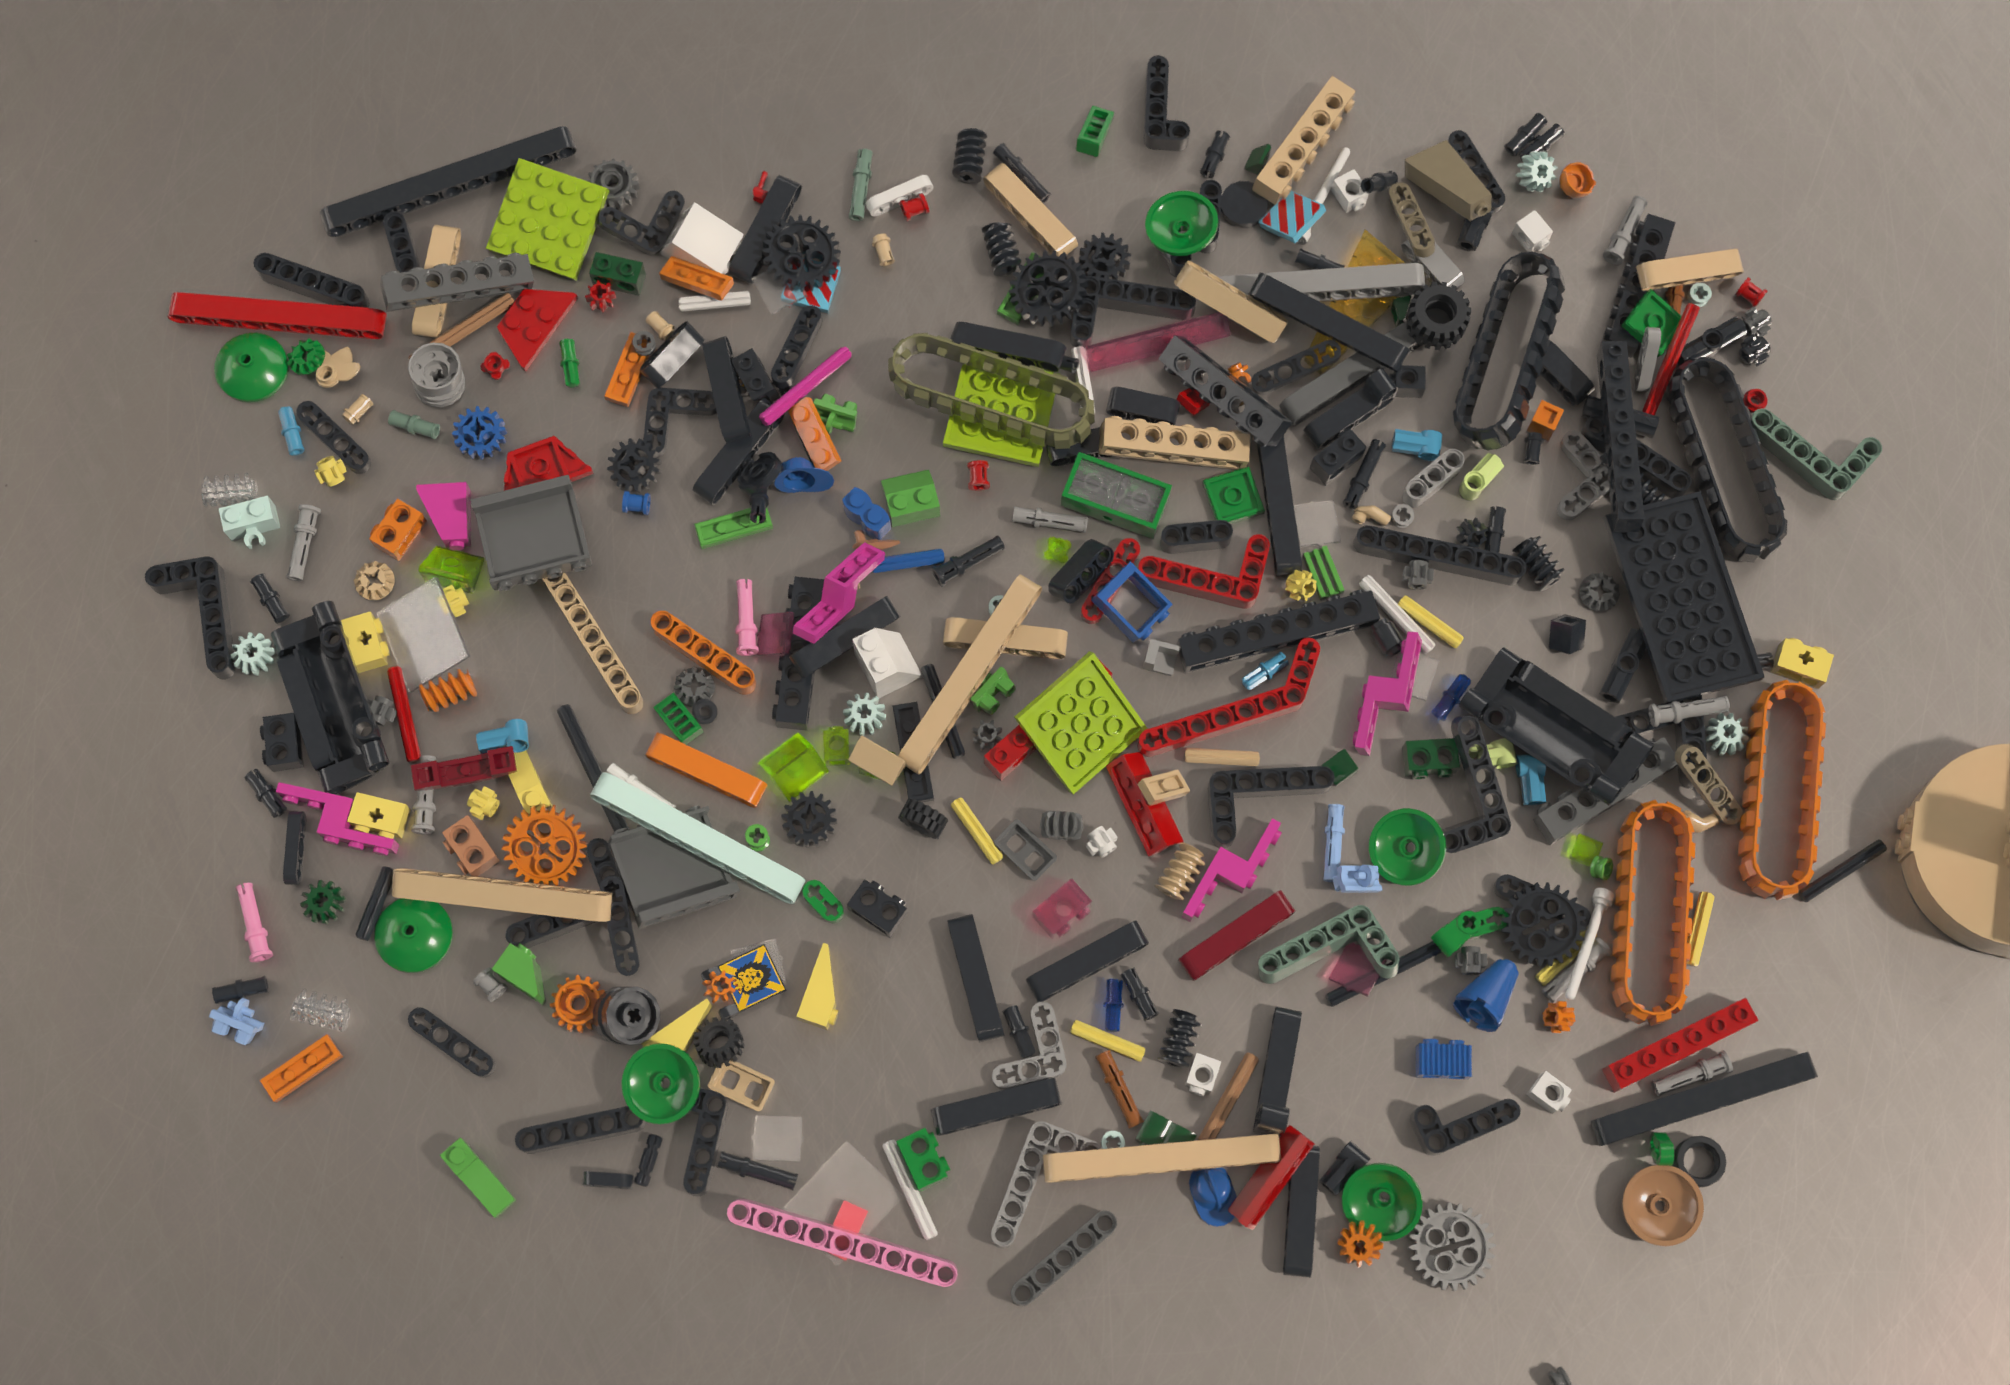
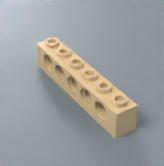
M1331 76L1257 176L1252 190L1275 205L1281 198L1285 200L1292 190L1290 186L1292 182H1298L1304 174L1305 170L1303 167L1306 163L1311 165L1318 154L1316 152L1317 148L1325 146L1330 138L1328 133L1331 129L1336 131L1343 120L1341 118L1344 112L1348 114L1354 106L1355 101L1352 99L1356 91L1334 76ZM1276 174H1281V175H1283L1285 178H1281V177L1277 176Z
M1119 416L1105 418L1100 426L1099 454L1235 470L1245 468L1249 463L1250 434H1244L1240 430H1230L1227 432L1219 431L1215 427L1195 428L1189 424L1174 426L1168 422L1148 423L1144 419L1122 420ZM1121 433H1127L1131 440L1124 439ZM1146 436L1153 437L1155 443L1149 442ZM1170 438L1176 439L1179 445L1172 444ZM1194 441L1200 442L1203 448L1197 447ZM1218 444H1223L1227 451L1221 450Z

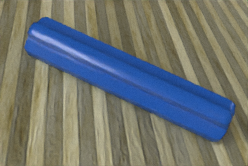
M934 549L886 556L884 561L873 572L879 573L944 563L943 549Z

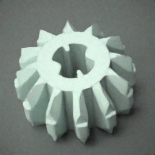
M1531 151L1529 155L1522 156L1523 163L1516 165L1521 169L1516 174L1517 177H1522L1519 185L1526 186L1527 191L1535 190L1536 192H1542L1544 188L1551 187V180L1557 178L1553 171L1558 167L1552 166L1555 158L1548 157L1546 152Z
M248 632L247 639L239 636L238 639L241 643L239 645L232 644V648L236 652L230 654L231 658L235 660L234 666L237 669H242V672L246 675L252 671L254 675L258 676L259 669L261 668L263 671L268 672L266 664H273L274 659L270 656L276 654V650L271 647V640L265 639L261 633L254 636L252 632Z
M865 693L864 699H861L860 695L856 694V702L848 700L847 705L849 708L843 709V714L848 716L844 719L845 725H851L850 731L852 733L859 729L860 736H864L865 730H869V733L873 735V727L881 729L883 726L880 721L886 720V714L882 712L885 706L884 704H878L879 697L877 696L870 700L869 693ZM862 711H868L867 718H861Z
M1720 713L1717 715V719L1711 718L1708 721L1710 726L1705 728V733L1709 736L1705 740L1707 743L1712 742L1713 744L1710 747V751L1718 748L1719 756H1723L1726 751L1730 756H1733L1736 750L1741 751L1744 748L1743 743H1746L1749 737L1743 734L1748 730V727L1740 726L1743 721L1742 718L1735 721L1733 713H1729L1727 717ZM1725 731L1729 733L1727 738L1723 735Z

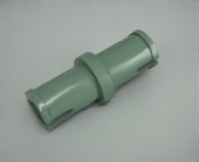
M392 410L388 418L389 425L405 429L413 435L418 433L436 439L440 432L439 424L422 420L418 415L410 416Z

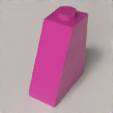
M467 482L416 485V490L446 548L463 550L464 547H471V490Z

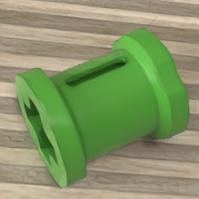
M753 824L746 830L745 839L752 850L762 852L769 846L770 837L763 825ZM757 833H760L762 838L758 840V843H755L753 838L757 836Z

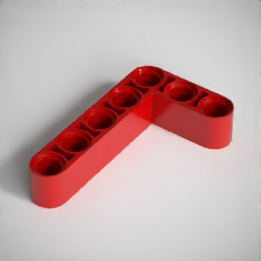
M1256 534L1249 538L1239 577L1154 556L1142 558L1138 569L1157 588L1241 609H1248L1256 602L1270 543L1261 534ZM1259 545L1264 551L1258 553L1253 551L1251 547ZM1147 566L1152 567L1155 573L1146 574L1143 568ZM1254 568L1258 574L1254 576L1249 575L1246 569ZM1171 572L1176 573L1179 579L1171 580L1167 577V574ZM1195 578L1200 579L1204 584L1202 586H1195L1191 580ZM1224 585L1228 591L1224 593L1219 592L1216 586ZM1248 591L1252 594V597L1245 599L1240 595V592Z

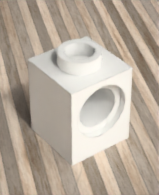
M1355 169L1334 179L1331 192L1345 213L1351 210L1357 211L1364 207L1369 195L1362 191V180ZM1347 191H1353L1356 195H1349Z
M1535 210L1518 221L1512 231L1514 237L1527 252H1534L1536 250L1540 252L1550 244L1549 239L1553 233L1552 229Z
M1196 1053L1185 1086L1190 1088L1189 1092L1199 1096H1204L1205 1093L1210 1094L1221 1061ZM1205 1070L1209 1075V1081L1205 1083L1199 1082L1195 1077V1072Z
M1544 1071L1526 1095L1553 1114L1558 1109L1561 1112L1565 1109L1571 1100L1568 1095L1572 1089L1549 1072ZM1547 1087L1553 1088L1556 1091L1557 1097L1555 1101L1546 1097L1545 1090Z

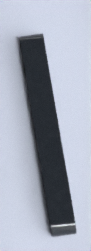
M1805 1052L1600 1117L1590 1122L1599 1147L1814 1079L1818 1077L1809 1052Z

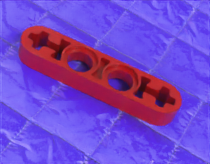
M1126 538L1119 543L1114 551L1113 561L1100 575L1081 608V617L1086 623L1097 624L1105 615L1097 607L1096 613L1098 616L1093 614L1092 617H1089L1088 610L1086 609L1091 610L1095 604L1091 599L1098 593V588L1105 586L1114 577L1110 573V568L1114 565H1119L1123 568L1130 561L1133 564L1137 561L1140 554V545L1135 539ZM1132 546L1134 553H1129L1125 562L1122 560L1125 553L1124 548ZM1121 586L1107 599V601L1110 604L1114 600Z

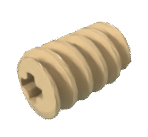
M1181 842L1179 845L1181 851H1175L1174 857L1176 859H1170L1168 864L1171 868L1164 869L1163 873L1165 876L1159 877L1158 882L1160 885H1155V887L1168 897L1183 901L1184 897L1180 894V891L1189 892L1190 889L1185 883L1194 884L1195 881L1190 876L1191 873L1199 875L1200 872L1196 865L1204 867L1205 863L1201 859L1204 854L1200 850Z

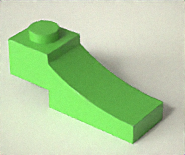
M461 1137L440 1154V1157L471 1190L494 1218H497L516 1201L485 1162L479 1158Z

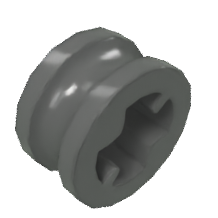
M638 332L633 338L634 349L639 355L648 356L654 352L656 343L650 332ZM643 339H647L646 348L641 346Z
M1558 1367L1557 1372H1548L1552 1385H1572L1562 1367Z

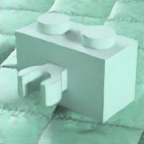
M268 495L218 508L225 534L231 541L244 538V543L249 549H252L251 541L254 538H259V543L262 546L265 545L266 540L261 533L280 528L276 506Z

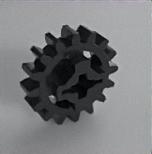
M1101 232L1100 238L1092 235V242L1085 240V248H1080L1078 262L1082 265V270L1088 272L1087 276L1118 280L1119 275L1124 278L1125 270L1130 268V262L1128 261L1131 260V253H1127L1128 244L1122 246L1123 239L1114 240L1113 233H1111L1109 238L1105 237L1104 232ZM1094 250V255L1089 259L1090 253ZM1121 258L1120 264L1116 267L1115 263Z
M629 438L628 445L619 442L621 449L613 448L612 451L615 453V456L608 457V460L613 463L612 466L607 467L609 472L614 473L610 477L611 480L614 482L618 481L616 485L621 489L625 486V490L630 493L633 487L638 493L641 492V486L650 489L649 482L656 483L657 479L654 475L661 474L662 472L657 468V465L662 464V461L656 458L659 452L656 449L652 450L653 445L649 442L644 445V441L640 438L636 444L632 438ZM638 450L645 452L648 458L641 457ZM621 473L629 474L631 481L624 479Z
M810 791L809 797H805L804 793L800 792V799L797 800L792 796V805L785 804L784 808L788 814H781V818L787 822L782 827L783 830L790 829L787 837L790 839L795 836L796 845L804 841L806 848L809 847L810 842H814L817 847L819 846V839L822 838L827 842L826 834H834L835 831L831 825H836L837 819L831 816L837 814L836 809H829L832 802L831 800L823 802V794L816 798L813 791ZM805 805L800 811H796L800 806ZM816 805L820 806L825 811L826 815H824V813H819L816 810ZM811 810L813 820H811L808 828L805 819L808 818ZM793 824L801 826L803 834L798 832ZM819 827H823L821 831L813 834Z

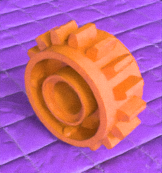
M576 975L575 980L572 981L567 977L566 984H558L559 991L551 995L555 998V1002L550 1003V1007L556 1009L552 1016L554 1019L561 1018L558 1022L561 1027L568 1024L567 1030L569 1032H572L574 1028H577L579 1033H582L583 1028L586 1027L590 1031L593 1030V1010L596 1001L605 990L598 991L601 984L598 981L591 984L592 979L589 976L582 980L580 975ZM578 998H584L586 1001L584 1008L574 1010V1001Z

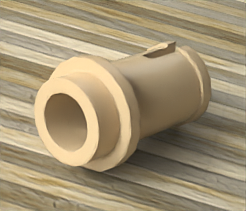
M886 234L874 236L872 246L876 248L880 266H889L895 262L889 245L891 240Z
M657 311L650 313L646 318V323L659 334L660 340H666L675 331L674 325L668 324Z
M361 394L348 409L345 408L343 410L342 417L351 425L359 423V418L374 404L367 396Z

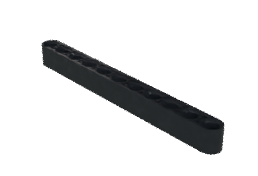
M566 126L557 127L329 205L320 211V215L328 236H342L382 222L384 217L390 212L396 211L403 215L510 178L514 173L519 158L545 166L574 155L577 148L569 128Z

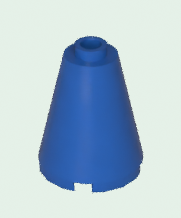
M1498 959L1456 995L1453 1002L1456 1012L1466 1022L1469 1023L1470 1020L1478 1023L1476 1028L1487 1032H1495L1501 1026L1519 975L1517 966L1508 959Z

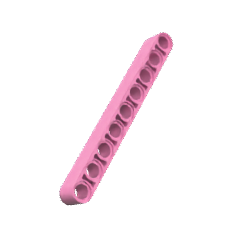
M746 1198L736 1199L727 1209L728 1219L739 1226L942 1287L951 1286L957 1279L958 1269L956 1264L942 1257L837 1227ZM742 1204L746 1207L747 1216L745 1218L736 1217L734 1214L735 1205ZM762 1212H768L772 1215V1225L764 1226L761 1224L759 1216ZM787 1220L797 1222L799 1226L797 1233L791 1234L785 1230V1222ZM817 1227L823 1230L824 1239L822 1241H815L811 1238L810 1231L812 1228ZM845 1235L848 1237L850 1246L847 1249L837 1247L836 1238L838 1236ZM865 1243L873 1244L876 1254L871 1257L865 1256L861 1251V1246ZM890 1251L900 1253L902 1259L899 1264L889 1263L887 1254ZM919 1258L926 1261L927 1269L924 1272L914 1270L912 1263L915 1259ZM943 1266H947L952 1269L953 1276L948 1280H943L939 1277L938 1270Z

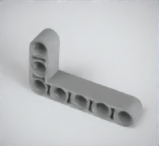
M1040 1121L1032 1125L992 1228L991 1239L994 1245L998 1248H1007L1012 1245L1041 1171L1043 1155L1047 1154V1152L1053 1154L1084 1151L1089 1147L1098 1150L1102 1149L1100 1144L1047 1122ZM1038 1128H1043L1047 1130L1049 1137L1045 1141H1037L1034 1138V1131ZM1069 1138L1073 1142V1148L1070 1151L1061 1150L1058 1145L1059 1140ZM1028 1153H1035L1039 1157V1163L1036 1166L1031 1167L1024 1162V1157ZM1019 1178H1025L1029 1181L1030 1187L1027 1191L1020 1192L1015 1188V1181ZM1009 1203H1016L1020 1207V1213L1016 1217H1010L1005 1213V1207ZM1006 1228L1009 1230L1011 1238L1007 1242H999L995 1237L998 1229Z

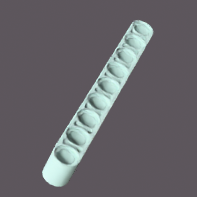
M602 772L590 794L593 800L781 901L794 904L806 881L795 872L614 775Z

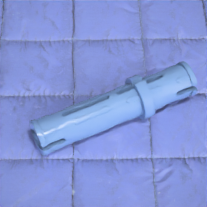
M1340 804L1328 805V822L1324 830L1327 837L1323 881L1334 883L1333 877L1338 875L1337 867L1341 863L1342 835L1345 834V828H1343L1345 806Z

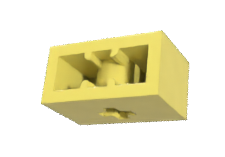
M370 611L341 620L344 633L349 639V647L358 673L388 665L386 656H389L390 653L386 641L382 642L380 633L384 632L380 618L376 619ZM370 638L368 640V645H364L366 644V639Z
M1785 638L1778 645L1774 666L1770 672L1819 689L1827 681L1834 655L1827 653V650L1822 647L1804 645L1799 639Z
M356 792L347 822L354 827L353 830L364 833L371 831L379 833L378 836L402 839L411 809L403 803ZM383 816V819L374 820L375 817Z

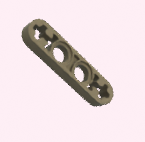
M1401 182L1393 184L1389 189L1390 203L1416 256L1422 258L1431 256L1435 251L1434 237L1408 184ZM1399 193H1401L1402 196L1404 195V200L1401 201ZM1407 208H1411L1414 210V212L1411 214L1402 213V211ZM1414 225L1422 226L1419 231H1411L1410 228ZM1422 238L1424 244L1426 245L1425 247H1423V245L1420 244V239Z
M1681 745L1675 753V760L1712 813L1717 816L1718 820L1728 825L1736 824L1742 816V809L1702 752L1692 745ZM1687 752L1691 753L1689 757L1696 764L1693 765L1691 762L1686 761ZM1701 769H1705L1707 772L1706 778L1702 782H1698V772ZM1718 787L1720 790L1719 797L1716 800H1711V791ZM1724 804V806L1730 808V811H1729V812H1730L1731 815H1730L1729 817H1727V814H1728V813H1727L1726 809H1725L1724 807H1722L1721 805Z

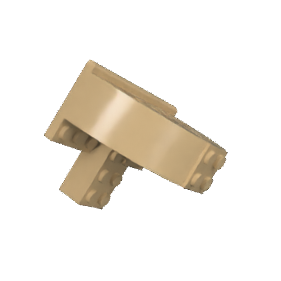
M1997 744L1978 748L1961 755L1941 769L1921 789L1910 807L1906 809L1903 815L1900 814L1897 828L1901 830V835L1895 844V854H1898L1897 863H1901L1903 875L1912 897L1921 911L1936 927L1955 941L1969 948L2010 959V744Z

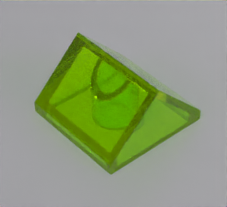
M436 546L421 563L418 572L427 583L442 587L453 585L455 590L462 587L464 592L473 594L483 566L484 557Z
M799 732L758 762L788 802H791L792 796L796 798L800 795V792H804L830 772L813 745Z

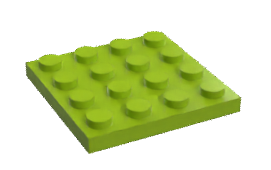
M519 158L486 249L503 256L512 253L528 254L530 265L577 281L597 226L598 215L604 207L610 190Z
M962 364L954 397L1048 427L1056 394ZM955 414L949 416L943 440V447L1039 467L1044 447L1032 443L1030 439L1025 437L1020 439L1008 435L1003 430L995 431L986 428L984 424L979 422L974 424L962 420L961 416Z
M1091 651L1085 654L1014 716L1069 793L1073 795L1134 742L1144 730L1148 729L1099 659Z

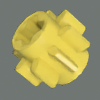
M328 456L316 463L318 469L314 470L320 484L326 482L327 486L331 487L345 479L343 473H346L347 470L341 459L335 460L333 456Z
M1295 570L1293 574L1289 575L1286 580L1285 590L1291 592L1290 598L1297 601L1300 599L1307 601L1315 593L1317 581L1311 579L1313 573L1305 570L1302 572Z
M450 585L441 589L443 596L438 599L446 615L453 612L454 616L458 617L466 613L464 606L470 603L462 587L455 590L454 586Z
M484 786L482 791L475 789L471 793L467 806L471 808L469 812L472 813V816L483 820L485 815L492 817L496 813L500 801L495 799L497 797L495 791Z

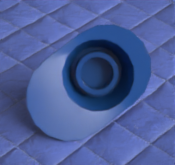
M795 457L782 462L781 473L774 480V484L778 490L786 493L823 492L833 486L834 478L828 471L815 468L814 464L806 458Z
M1222 1167L1193 1171L1190 1175L1189 1187L1201 1219L1207 1224L1216 1227L1225 1226L1230 1223L1235 1216L1228 1209L1237 1198L1227 1171Z

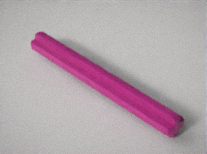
M847 347L838 349L759 415V419L765 426L771 425L848 361L852 353Z

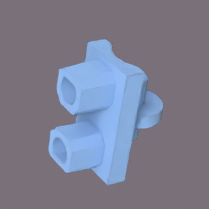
M1365 864L1362 866L1341 865L1337 867L1338 875L1333 877L1336 892L1378 893L1382 891V886L1378 881V866Z
M241 998L238 1003L230 1001L227 1007L222 1005L218 1010L212 1009L209 1016L214 1019L212 1032L225 1036L229 1033L232 1026L237 1029L234 1038L235 1042L242 1045L251 1043L255 1033L262 1031L265 1023L252 1018L255 1011L248 1008L249 1000L246 998Z

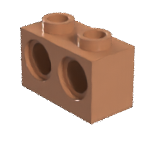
M468 815L442 832L446 838L443 844L451 855L454 852L457 854L460 860L456 863L464 875L470 873L471 876L478 877L500 862ZM468 833V838L465 842L456 843L459 834ZM476 853H481L482 858L480 862L471 864V857Z

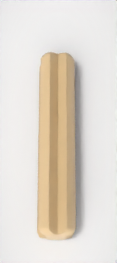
M1186 748L1184 760L1188 763L1258 766L1260 754L1255 751Z

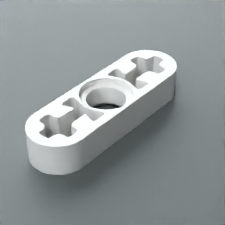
M921 175L867 200L866 207L871 216H879L900 207L901 200L908 201L918 197L920 193H923L924 196L929 194L934 186L928 175Z

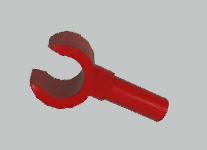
M766 171L762 172L759 184L753 188V200L760 204L764 202L768 191L763 189L768 175Z

